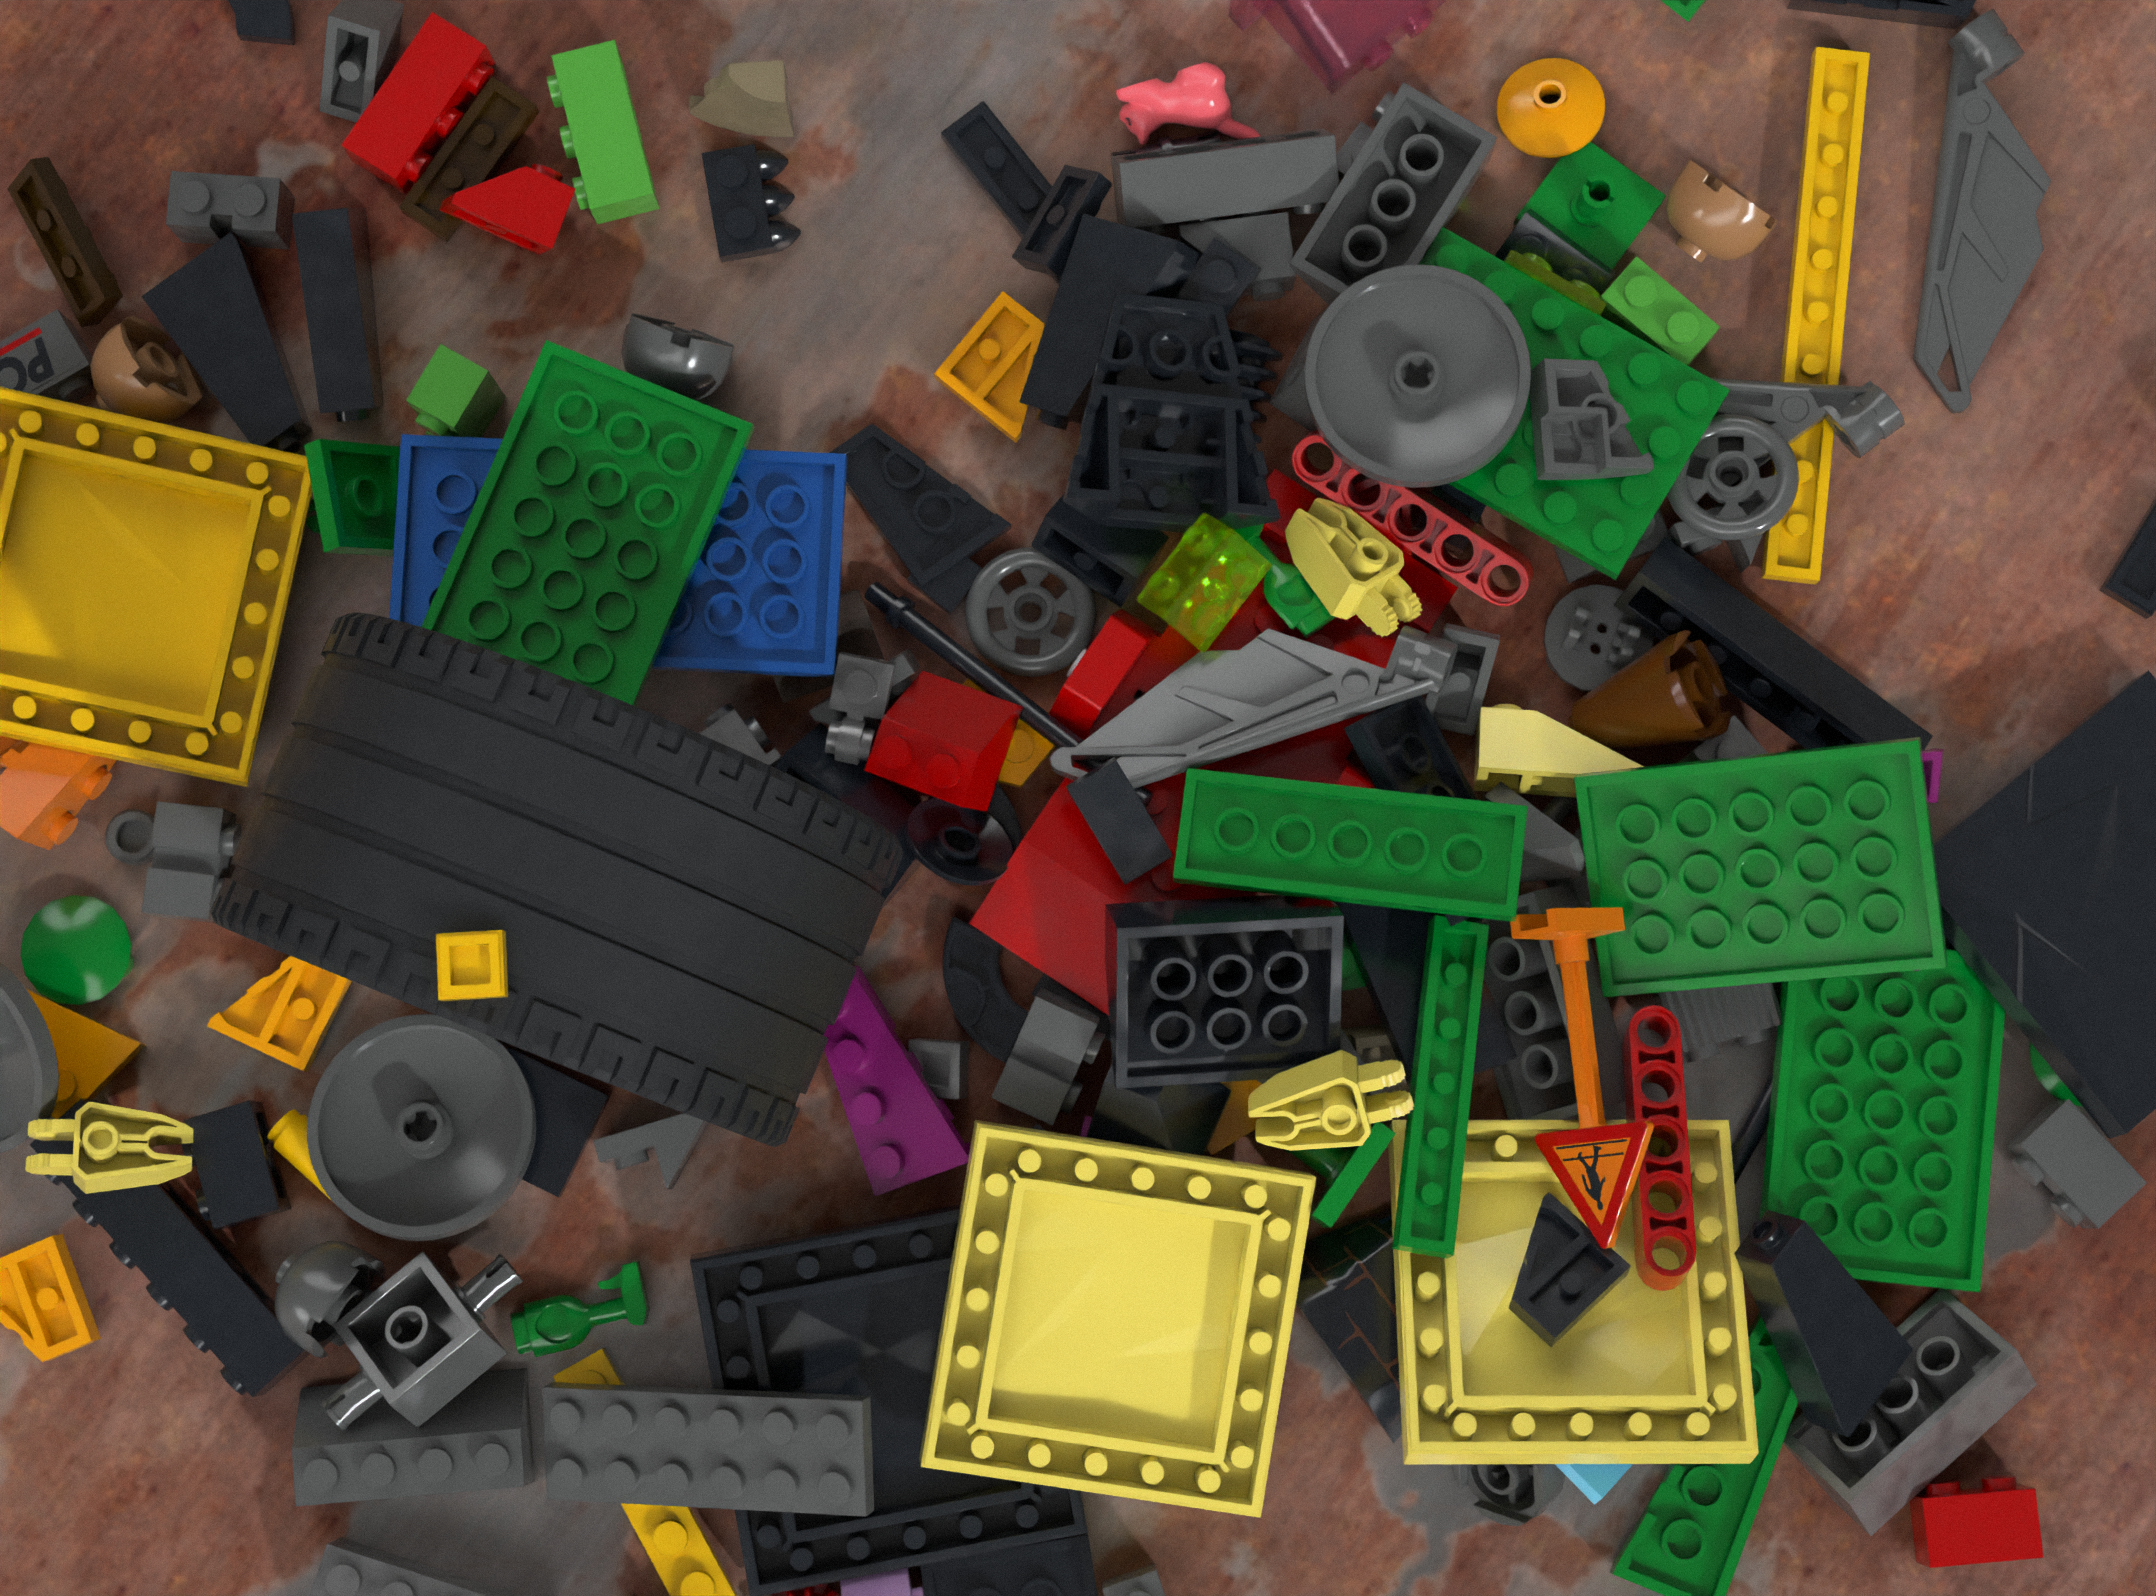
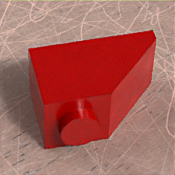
M533 164L531 168L524 166L456 192L442 201L439 210L540 255L553 248L575 188L562 183L563 176L559 172L540 164Z

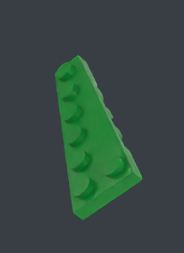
M1760 1312L1748 1330L1758 1455L1750 1464H1670L1610 1569L1611 1574L1664 1596H1726L1798 1404V1399Z

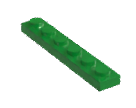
M1438 915L1429 920L1410 1095L1412 1096L1414 1107L1413 1110L1409 1111L1410 1113H1407L1392 1249L1446 1259L1454 1255L1489 925L1462 921L1450 926L1446 917Z

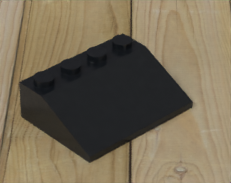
M1264 895L1105 904V966L1115 1088L1270 1079L1278 1073L1339 1051L1344 915L1334 901Z

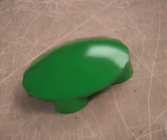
M70 895L53 900L34 914L23 933L20 957L25 976L40 994L60 1004L83 1005L102 999L119 985L122 978L131 972L134 963L131 953L132 943L127 924L113 907L95 897Z

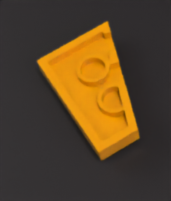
M26 988L47 1024L56 1052L59 1082L57 1100L51 1116L54 1119H58L80 1099L93 1100L146 1044L102 1025L100 1022L68 1009Z

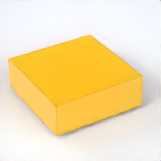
M489 930L436 934L438 1000L453 1001L508 997L506 931Z

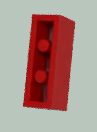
M431 12L341 146L351 161L406 195L434 158L433 154L442 141L448 139L463 118V110L473 95L478 96L489 79L494 75L492 67L495 62L487 46Z

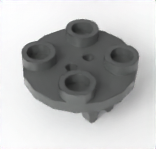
M1595 584L1575 589L1557 602L1546 620L1543 637L1546 664L1562 681L1579 691L1590 692L1653 646L1654 635L1613 605L1623 592L1617 587ZM1604 625L1606 633H1600L1597 630V626ZM1590 646H1598L1599 653H1592L1590 651Z

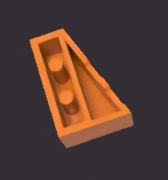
M29 742L20 754L10 748L0 759V764L6 768L0 775V827L16 839L50 850L54 844H62L75 830L78 824V818L75 816L88 799H96L108 786L112 778V774L109 771L117 760Z

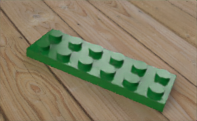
M1187 768L1173 881L1180 884L1515 922L1528 806Z

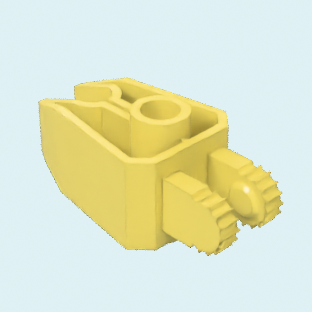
M1317 498L1314 500L1308 513L1301 508L1296 510L1285 529L1286 540L1293 563L1331 616L1347 620L1357 615L1367 627L1372 628V632L1374 631L1376 635L1383 637L1398 629V619L1406 623L1413 621L1421 615L1422 604L1419 602L1420 598L1411 591L1412 588L1398 575L1404 566L1403 551L1349 507Z
M1339 1050L1274 1075L1256 1088L1248 1098L1249 1117H1262L1256 1120V1141L1264 1145L1289 1151L1362 1146L1371 1134L1372 1123L1405 1116V1114L1410 1113V1110H1413L1412 1096L1406 1090H1394L1391 1093L1384 1092L1367 1096L1366 1093L1401 1083V1080L1405 1079L1404 1076H1406L1402 1062L1391 1059L1359 1065L1356 1056L1344 1050Z
M88 1102L75 1112V1119H38L28 1123V1136L41 1141H74L73 1154L39 1153L27 1156L25 1171L37 1175L73 1176L74 1183L85 1194L160 1184L192 1171L191 1156L163 1154L152 1151L154 1147L159 1145L193 1143V1128L162 1114Z

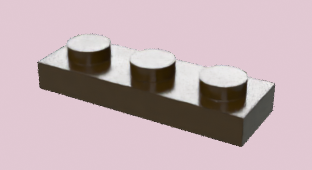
M492 76L399 206L402 213L445 242H448L462 223V220L440 211L442 201L456 192L493 179L539 114L537 105Z
M50 158L30 159L7 189L80 326L86 327L100 324L123 297V294L118 287L114 274L109 270L98 250L91 231L84 224L68 194L65 183L60 179Z

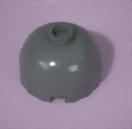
M632 313L629 324L625 328L621 350L624 368L627 373L696 401L711 395L723 383L733 358L734 345L732 343L693 328L690 331L674 326V322Z
M325 1241L307 1248L300 1255H290L280 1266L275 1278L276 1283L279 1284L275 1296V1313L284 1333L298 1346L315 1357L324 1358L328 1356L323 1347L330 1342L340 1348L345 1342L333 1325L373 1293L369 1288L373 1282L374 1275L381 1280L384 1279V1263L368 1252L341 1241Z
M1452 1464L1455 1479L1461 1490L1469 1485L1472 1493L1479 1499L1473 1506L1481 1514L1493 1521L1510 1526L1523 1525L1532 1518L1542 1514L1563 1489L1566 1476L1555 1464Z

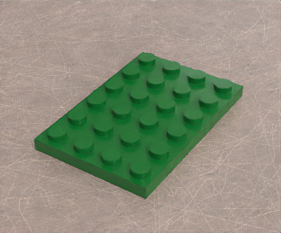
M1442 227L1419 265L1440 266L1458 271L1479 281L1494 292L1510 309L1524 334L1529 351L1531 371L1544 358L1597 361L1609 381L1608 389L1610 395L1615 401L1622 404L1631 420L1625 425L1641 454L1644 455L1649 452L1654 464L1652 471L1640 475L1581 480H1537L1529 394L1520 424L1503 450L1481 469L1448 484L1616 580L1727 397L1730 389Z
M546 340L421 627L519 660L636 706L753 434L754 425Z
M1920 737L1577 774L1574 777L1591 908L1623 907L1625 930L1595 937L1603 997L1946 968L1948 962Z
M1946 949L1948 962L1946 968L1782 982L1779 1005L1782 1024L1777 1027L1760 1218L1766 1210L1805 1220L1854 1279L1980 1292L2005 1020L2004 1008L1956 950Z

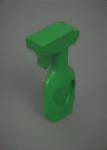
M1263 524L1224 531L1208 542L1203 553L1205 558L1211 565L1218 562L1228 565L1238 577L1243 575L1246 568L1240 556V553L1244 552L1264 577L1263 590L1267 602L1291 630L1298 629L1305 638H1309L1335 618L1330 615L1295 565L1281 562L1259 536L1262 532Z
M640 1261L622 1265V1271L615 1277L598 1282L600 1289L621 1288L622 1297L586 1304L572 1295H558L524 1303V1310L510 1314L518 1353L521 1355L533 1352L535 1357L569 1350L581 1344L595 1326L627 1319L632 1325L647 1324L650 1306Z

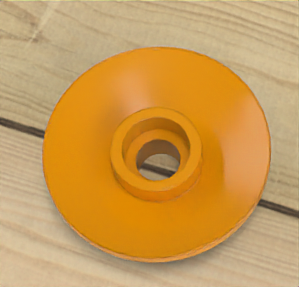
M1561 58L1540 59L1522 66L1506 80L1497 100L1498 124L1505 138L1518 150L1541 158L1563 157L1586 146L1598 133L1605 115L1604 93L1596 77L1582 65ZM1547 95L1560 97L1557 102L1552 104L1544 103L1541 100L1542 97Z

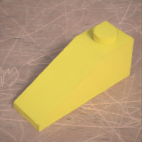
M1498 704L1493 707H1481L1475 740L1474 791L1490 792L1501 781L1518 794L1576 797L1574 777L1577 774L1644 767L1538 711L1522 710L1521 707L1513 704Z

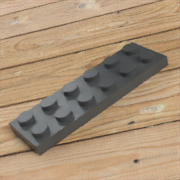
M551 1382L542 1387L547 1499L847 1516H868L874 1511L870 1396Z

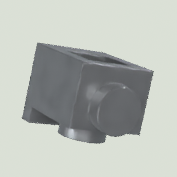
M731 704L719 708L703 722L707 728L699 733L774 768H776L782 758L776 748L767 754L763 751V748L771 743L769 738L753 716L743 722Z

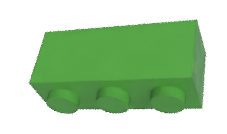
M615 40L551 55L556 74L546 76L554 107L564 106L569 125L559 127L567 158L577 157L581 176L572 178L580 210L590 208L598 225L660 209L622 58Z

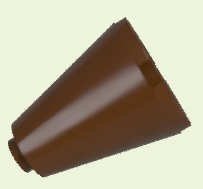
M1683 630L1676 634H1671L1577 700L1572 706V715L1569 716L1568 726L1613 751L1713 739L1727 732L1731 720L1730 711L1721 714L1719 703L1720 697L1728 695L1726 684L1716 660L1701 639L1691 643L1686 639L1691 632Z

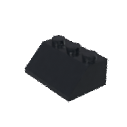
M820 723L785 752L776 769L855 808L880 823L898 838L904 854L891 886L883 888L881 893L884 897L882 910L922 865L912 853L905 836L906 821L916 805L885 778L864 771L867 764L865 761L860 760L858 765L836 761L835 754L826 753L825 745L828 729Z

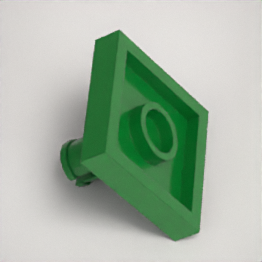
M1589 142L1580 150L1563 156L1558 160L1517 215L1513 224L1517 225L1523 215L1529 209H1532L1613 270L1663 203L1666 195L1595 144Z
M318 439L305 444V453L314 499H311L308 514L314 511L317 513L307 517L306 525L314 533L321 534L324 553L393 557L400 459L399 446Z
M1381 1122L1371 1124V1134L1362 1146L1348 1147L1346 1150L1340 1147L1284 1150L1326 1178L1323 1183L1326 1185L1311 1207V1220L1323 1228H1331L1396 1134L1394 1131Z

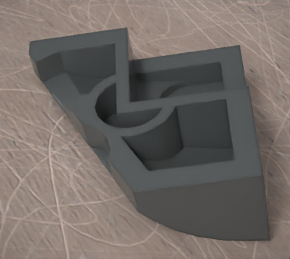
M1544 358L1531 371L1529 394L1537 480L1613 478L1646 474L1654 469L1653 458L1650 453L1642 455L1625 425L1631 420L1622 404L1615 401L1610 395L1608 389L1609 381L1597 361Z

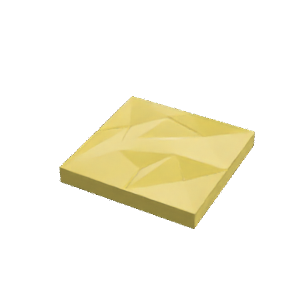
M975 1120L919 1455L920 1466L1261 1518L1316 1176L1308 1172Z
M1392 1120L1389 1128L1396 1133L1388 1144L1393 1237L1407 1120ZM1468 1120L1454 1255L1446 1259L1393 1249L1403 1465L1750 1464L1759 1451L1743 1273L1734 1254L1740 1246L1729 1120H1687L1696 1258L1682 1283L1674 1289L1660 1291L1644 1284L1638 1276L1635 1261L1632 1199L1630 1198L1615 1245L1612 1247L1616 1253L1631 1265L1627 1276L1552 1347L1509 1309V1304L1543 1197L1547 1193H1551L1586 1225L1535 1142L1537 1134L1577 1129L1579 1127V1120ZM1605 1120L1607 1125L1627 1123L1626 1120ZM1657 1137L1650 1138L1647 1147L1650 1153L1658 1157L1672 1155L1671 1148L1666 1141ZM1655 1192L1648 1195L1650 1204L1657 1211L1671 1213L1676 1210L1674 1201L1665 1193ZM1666 1248L1652 1250L1653 1259L1658 1266L1668 1270L1679 1268L1680 1263L1674 1252Z

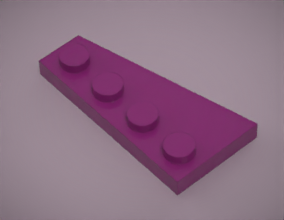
M854 966L856 967V972L834 1025L828 1024L824 1036L828 1038L824 1051L874 1196H878L967 1164L971 1144L970 1142L964 1143L951 1122L954 1117L943 1099L936 1098L921 1074L924 1071L913 1051L907 1052L894 1031L896 1024L860 967Z

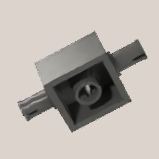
M422 1251L333 1325L359 1361L361 1371L329 1398H325L321 1402L322 1407L327 1411L326 1413L342 1430H345L351 1422L381 1397H384L390 1406L417 1428L420 1427L507 1354L483 1320L486 1316L483 1312L517 1284L522 1283L523 1279L518 1273L516 1274L517 1271L500 1253L496 1256L495 1260L461 1287L458 1283L455 1284L451 1277Z

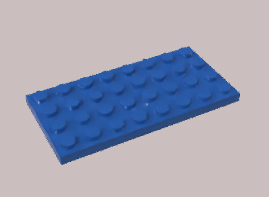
M401 434L390 619L419 627L422 626L503 439ZM745 450L652 669L835 677L848 459L846 454Z

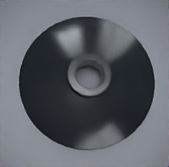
M932 798L915 806L905 824V836L912 853L926 868L946 880L962 885H986L1000 879L1009 867L1006 865L1012 857L1010 839L1003 827L985 811L964 808L939 798Z

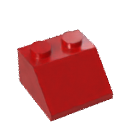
M922 671L882 717L864 771L957 806L987 812L1023 706Z

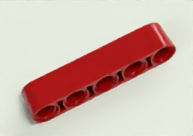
M1317 429L1310 432L1296 445L1292 454V465L1296 474L1304 482L1338 504L1351 508L1370 525L1488 602L1497 606H1511L1518 603L1525 596L1533 578V567L1530 560L1521 551L1423 487H1401L1378 481L1380 485L1379 497L1375 499L1360 497L1353 487L1354 477L1360 474V472L1342 461L1333 451L1334 463L1331 468L1319 469L1310 463L1307 454L1309 445L1312 443L1327 445ZM1405 504L1420 506L1427 516L1426 526L1421 529L1406 527L1399 517L1400 507ZM1453 534L1466 536L1473 544V556L1467 559L1452 557L1446 549V538ZM1499 565L1514 567L1520 575L1521 584L1512 590L1498 587L1492 579V569Z
M1651 1005L1641 1008L1632 1017L1622 1041L1626 1122L1651 1121L1654 1125L1651 1137L1663 1139L1668 1143L1672 1151L1670 1156L1658 1157L1650 1153L1648 1149L1646 1150L1631 1195L1635 1261L1638 1276L1650 1288L1666 1291L1680 1285L1694 1264L1696 1258V1239L1681 1029L1678 1019L1671 1011L1661 1006ZM1644 1029L1654 1030L1663 1038L1664 1045L1660 1047L1647 1046L1640 1040L1637 1032ZM1646 1083L1658 1084L1666 1091L1668 1099L1662 1102L1652 1101L1644 1095L1641 1086ZM1655 1192L1665 1193L1674 1201L1676 1210L1671 1213L1657 1211L1650 1204L1648 1195ZM1657 1248L1671 1250L1678 1257L1679 1268L1668 1270L1658 1266L1653 1259L1652 1250Z

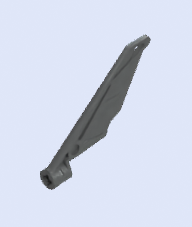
M1994 9L1973 20L1948 41V44L1953 49L1913 354V360L1945 407L1953 414L1962 413L1969 406L1972 400L1969 386L2044 249L2036 211L2051 182L2039 161L1985 85V83L2003 73L2025 55V52L2012 34H2008L2007 27ZM1948 348L1958 386V391L1949 392L1937 375Z
M1711 378L1730 389L1715 416L1737 414L1756 418L1776 429L1789 445L1825 418L1842 444L1854 456L1861 458L1877 446L1881 439H1886L1905 425L1904 418L1892 399L1884 390L1874 385L1871 381L1863 386ZM1735 436L1718 438V450L1720 452L1727 450L1742 452L1743 438ZM1767 455L1754 459L1759 468L1770 460L1771 457ZM1693 456L1688 465L1687 476L1702 480L1708 460ZM1726 473L1721 477V481L1726 486L1733 487L1741 481V478L1735 473Z
M1405 625L1400 631L1387 667L1384 669L1357 658L1267 629L1240 650L1200 651L1076 747H1060L1053 752L1050 757L1052 771L1075 781L1088 772L1072 767V760H1110L1114 757L1133 789L1187 772V768L1196 769L1426 693L1438 696L1439 692L1444 688L1453 667L1458 644L1437 636H1428L1426 632Z

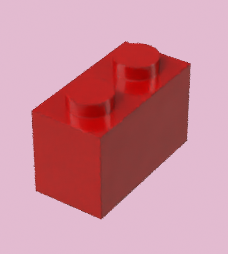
M2016 1476L1983 1477L1981 1478L1982 1487L1960 1489V1481L1958 1480L1930 1482L1925 1486L1926 1492L1918 1493L1909 1501L1916 1562L1929 1568L2044 1558L2036 1488L2017 1484Z

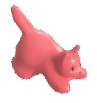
M1203 62L1181 69L1171 83L1155 78L1116 90L1119 100L1129 102L1121 107L1119 119L1131 133L1138 137L1141 145L1147 144L1150 135L1165 123L1214 129L1237 140L1261 137L1254 128L1232 119L1231 103L1224 89L1225 74L1220 68L1211 63Z

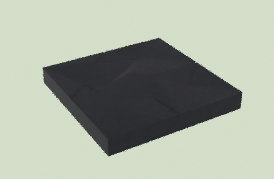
M2149 670L2127 683L1933 841L1945 937L2109 1139L2127 1134L2156 1109V679Z
M961 1204L691 1254L690 1265L713 1389L870 1396L874 1511L868 1516H847L734 1509L750 1596H763L1088 1533L1081 1491L920 1466L919 1455Z

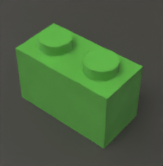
M1637 256L1604 292L1592 311L1688 366L1706 347L1720 328L1718 324Z
M440 344L406 401L418 415L415 423L426 430L425 435L481 438L506 396L488 370Z

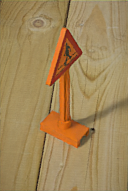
M1623 907L1546 909L1547 914H1517L1515 922L1510 921L1512 939L1553 940L1555 964L1560 965L1579 1115V1127L1577 1129L1537 1134L1535 1142L1599 1246L1603 1249L1612 1248L1620 1231L1654 1129L1651 1121L1607 1125L1604 1118L1585 964L1586 961H1590L1587 939L1625 930Z

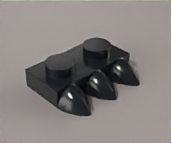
M755 144L701 153L721 263L774 254L791 246L801 235L799 228L788 222L768 219L784 211L795 199L794 194L779 186L762 185L763 182L771 180L785 169L789 163L786 157L774 151L756 149Z

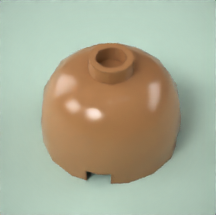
M1690 159L1677 175L1668 192L1666 204L1668 221L1677 233L1681 235L1675 245L1701 263L1707 255L1722 261L1740 260L1753 253L1766 240L1779 222Z
M134 316L126 317L104 335L97 344L90 364L93 384L98 393L96 400L102 410L162 424L172 423L184 416L202 398L203 388L201 380L183 352L176 361L170 351L163 346L170 338L162 330L148 321Z

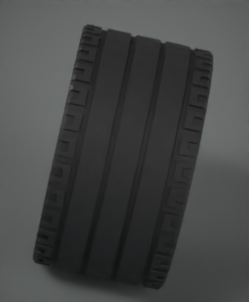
M352 612L338 617L321 652V655L325 657L323 665L314 667L292 718L291 724L295 727L292 736L284 737L262 788L261 794L266 796L261 808L254 807L231 860V864L236 866L231 880L224 878L210 910L214 923L373 990L772 1147L787 1142L800 1108L795 1106L800 1093L806 1095L827 1044L828 1038L824 1036L828 1024L834 1025L856 972V967L852 965L856 956H862L884 903V897L881 895L883 888L891 886L904 854L898 838L867 815L789 774L695 731L569 679L483 647L402 621L360 612ZM489 930L506 931L508 997L453 1001L438 1000L436 934Z

